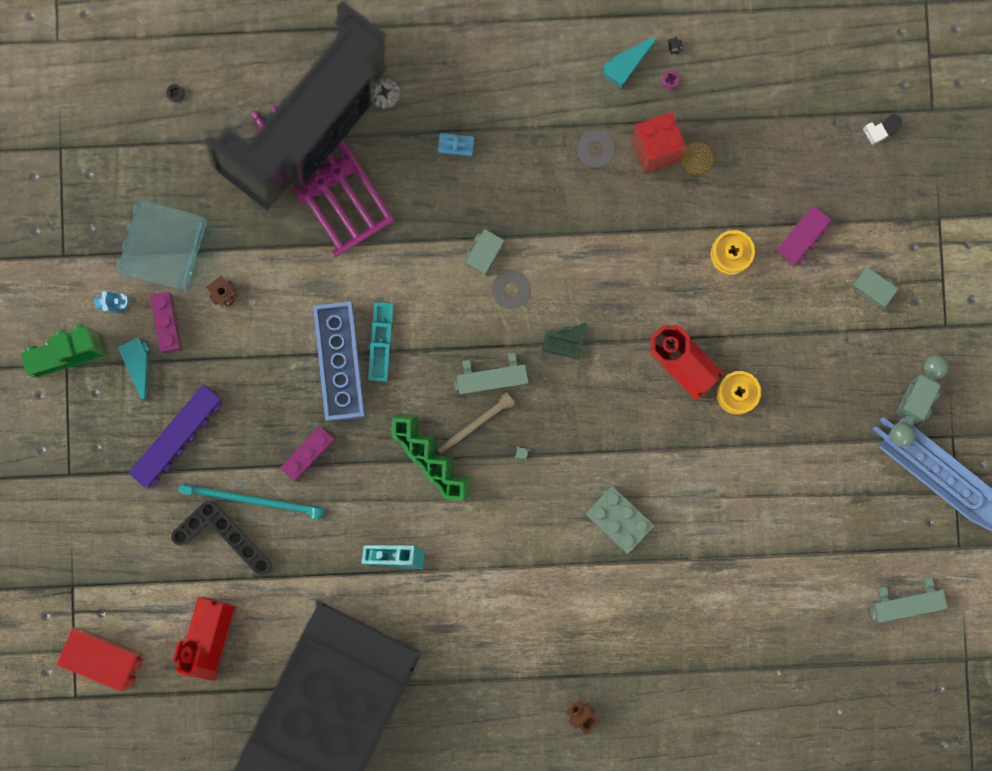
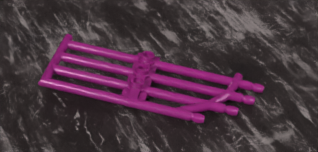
M272 105L270 107L271 112L274 113V111L278 107L276 105ZM254 110L251 112V115L256 120L258 127L261 128L265 122L260 118V114ZM344 140L338 146L345 156L334 161L330 155L326 159L329 166L321 171L317 170L302 190L297 186L292 188L302 205L306 202L308 203L336 247L332 251L335 257H338L395 221L393 215ZM356 172L385 217L376 224L346 179V177ZM340 182L369 227L360 234L330 190V187ZM322 192L352 236V239L344 244L314 200V197Z

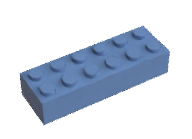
M350 301L313 306L325 420L330 422L365 418L353 303Z

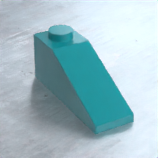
M652 37L615 56L612 61L608 60L602 68L604 70L603 77L622 89L654 45L655 39Z
M138 337L118 346V349L140 399L147 400L150 358L148 351H150L146 340L142 341Z
M364 545L361 564L400 569H423L425 550L416 546Z

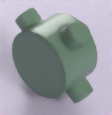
M516 447L515 459L519 458L527 461L529 448Z

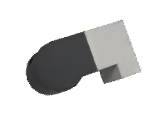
M892 114L879 125L874 126L873 122H871L863 130L871 144L874 145L897 132L902 126V119L900 116Z

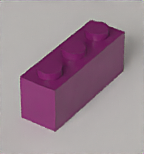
M813 205L775 252L791 266L796 262L800 264L806 257L804 252L808 248L812 250L817 244V236L820 233L824 235L830 228L828 223L831 219Z
M164 292L150 295L160 352L166 354L183 350L172 294Z
M319 426L280 469L296 482L329 448L335 439Z

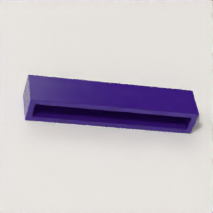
M202 385L128 474L145 488L155 487L160 481L158 477L162 472L166 473L173 464L171 462L175 457L179 458L185 451L183 447L188 442H193L197 437L196 432L200 427L203 429L210 421L208 418L212 413L216 414L222 407L220 403L223 400L208 387Z

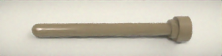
M507 392L504 393L501 399H499V403L438 447L437 453L443 454L503 408H511L516 403Z

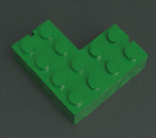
M84 324L73 326V330L70 332L61 330L53 333L54 336L49 337L50 341L44 342V346L38 348L31 346L26 348L25 352L20 353L26 375L36 379L108 356L102 334L88 326H84Z

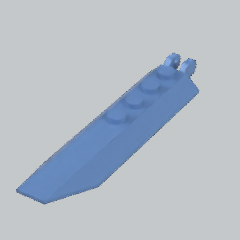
M882 417L880 419V422L887 428L892 429L894 426L886 418ZM876 426L872 429L878 436L884 439L879 446L880 449L967 519L992 531V488L914 426L915 439L912 444L906 447L895 445L891 440L890 432L887 435Z

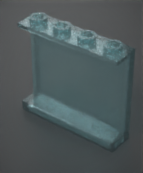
M138 199V202L134 204L132 214H134L132 222L129 221L127 226V240L124 239L122 243V257L118 258L116 263L117 272L121 275H128L187 292L207 219L203 216Z

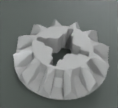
M379 78L373 83V103L376 106L389 108L397 103L400 90L395 81L388 78ZM381 86H383L385 90L390 91L387 93L388 100H386V98L383 95H379V93L382 92Z

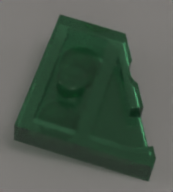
M588 323L546 331L542 351L579 360Z

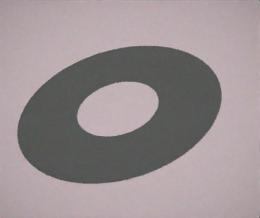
M599 130L585 133L577 145V153L580 160L587 166L594 168L608 164L615 152L612 138ZM592 142H600L603 145V153L600 156H592L589 153L588 148Z
M507 271L495 279L492 286V294L500 306L514 309L522 306L527 301L530 294V285L521 273ZM509 282L515 283L519 288L518 294L515 297H507L504 294V286Z

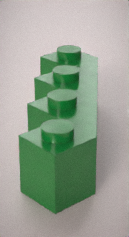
M400 413L393 417V439L399 442L405 449L404 452L414 463H417L426 478L432 484L434 483L443 498L464 501L470 497L471 477L454 476L453 457L435 455L436 436L418 434V415Z

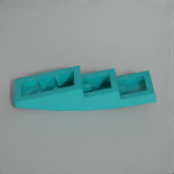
M374 302L368 380L388 381L394 303Z

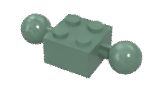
M932 355L928 357L924 362L925 377L919 375L911 380L895 412L896 415L904 418V420L895 424L890 432L891 440L895 445L906 447L912 444L915 439L914 424L916 425L929 418L933 410L930 407L933 401L936 402L941 394L939 391L941 385L935 381L936 379L943 378L949 369L948 362L943 356Z

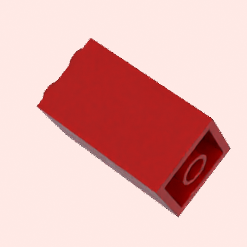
M673 112L635 125L631 139L644 174L681 160L686 147Z
M78 627L71 629L56 665L123 692L128 690L129 687H133L136 681V677H134L137 669L140 670L144 659H142L143 653Z

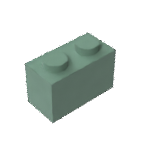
M484 229L482 233L479 232L474 240L476 245L473 250L469 249L464 258L466 259L465 263L467 266L486 276L504 245V240Z
M866 267L852 284L851 288L882 310L889 303L898 288L895 287L896 284L892 280L882 278L879 275L880 272L875 268Z

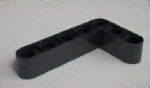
M207 501L202 503L172 532L171 539L173 543L183 546L187 545L210 524L255 573L260 575L267 574L272 568V563L266 555L214 502ZM207 505H212L214 508V512L210 516L205 513ZM194 518L200 521V526L197 529L191 526V521ZM220 519L227 521V527L223 530L218 527ZM181 531L186 535V539L183 542L177 540V534ZM235 532L240 535V541L236 544L231 540V536ZM248 546L254 550L251 557H247L244 554V550ZM261 560L267 563V568L263 572L257 567Z

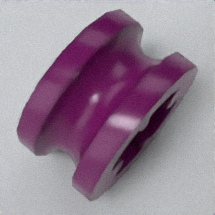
M667 71L662 78L663 86L667 89L676 88L680 80L678 73ZM670 75L672 78L675 77L673 84L666 82Z

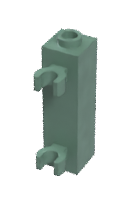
M509 353L510 367L472 373L470 360L462 361L464 374L457 375V380H454L455 392L459 391L461 396L528 385L525 364L517 365L516 354Z
M932 578L922 579L925 592L889 599L887 587L877 588L880 601L872 603V608H870L871 617L880 623L948 609L944 590H934Z

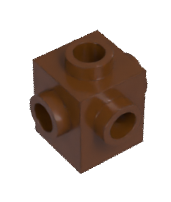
M222 275L206 286L211 293L209 298L215 305L219 304L221 307H228L236 301L234 298L237 297L235 293L237 288L231 280L227 282Z
M580 699L566 711L570 717L569 723L575 729L579 727L586 735L600 722L593 714L596 710L588 702L584 704Z

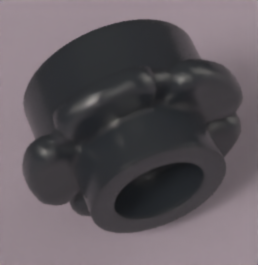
M674 36L673 39L668 40L670 53L679 55L680 51L683 50L681 39L677 40V37Z

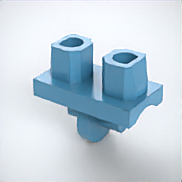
M440 133L438 153L472 157L474 137Z
M106 291L101 292L102 297L94 298L95 309H103L104 312L123 314L125 313L124 309L129 305V298L123 293Z

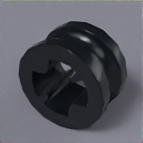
M172 84L167 88L166 95L172 102H180L183 100L185 92L179 85ZM173 89H174L175 91H176V89H179V90H178V93H179V96H178V97L174 96V98H172L173 94L171 93V91H172Z

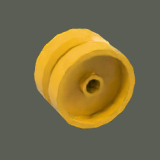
M738 230L726 231L713 243L710 251L711 261L719 272L726 275H737L745 271L753 261L755 255L754 244L751 238L744 232ZM729 251H734L735 256L732 253L729 254Z
M735 371L725 376L719 382L716 390V399L720 407L725 412L733 415H742L749 412L758 404L761 397V387L758 380L752 374L744 371ZM739 390L741 392V396L739 397L738 395H735L734 392Z

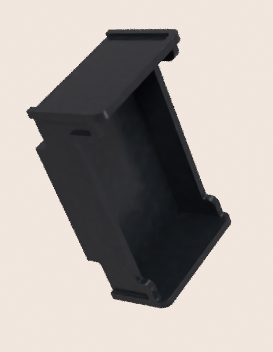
M344 1L337 5L336 28L338 36L253 138L248 142L234 130L226 129L216 140L208 136L204 141L212 168L267 212L289 184H294L302 190L373 104V83L386 69L384 66V49L387 34Z
M317 599L314 604L316 609L296 644L233 771H364L423 652Z

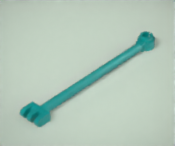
M187 483L182 484L178 488V491L182 494H197L310 514V518L321 520V516H324L325 508L320 506H307L196 487L193 484Z

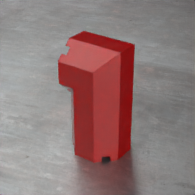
M662 325L649 339L650 356L695 401L724 374L679 325Z
M198 596L188 633L185 636L186 639L184 641L180 640L177 643L173 656L174 663L178 665V668H175L177 673L184 676L216 681L237 606Z

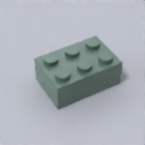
M613 486L585 513L626 554L654 527Z

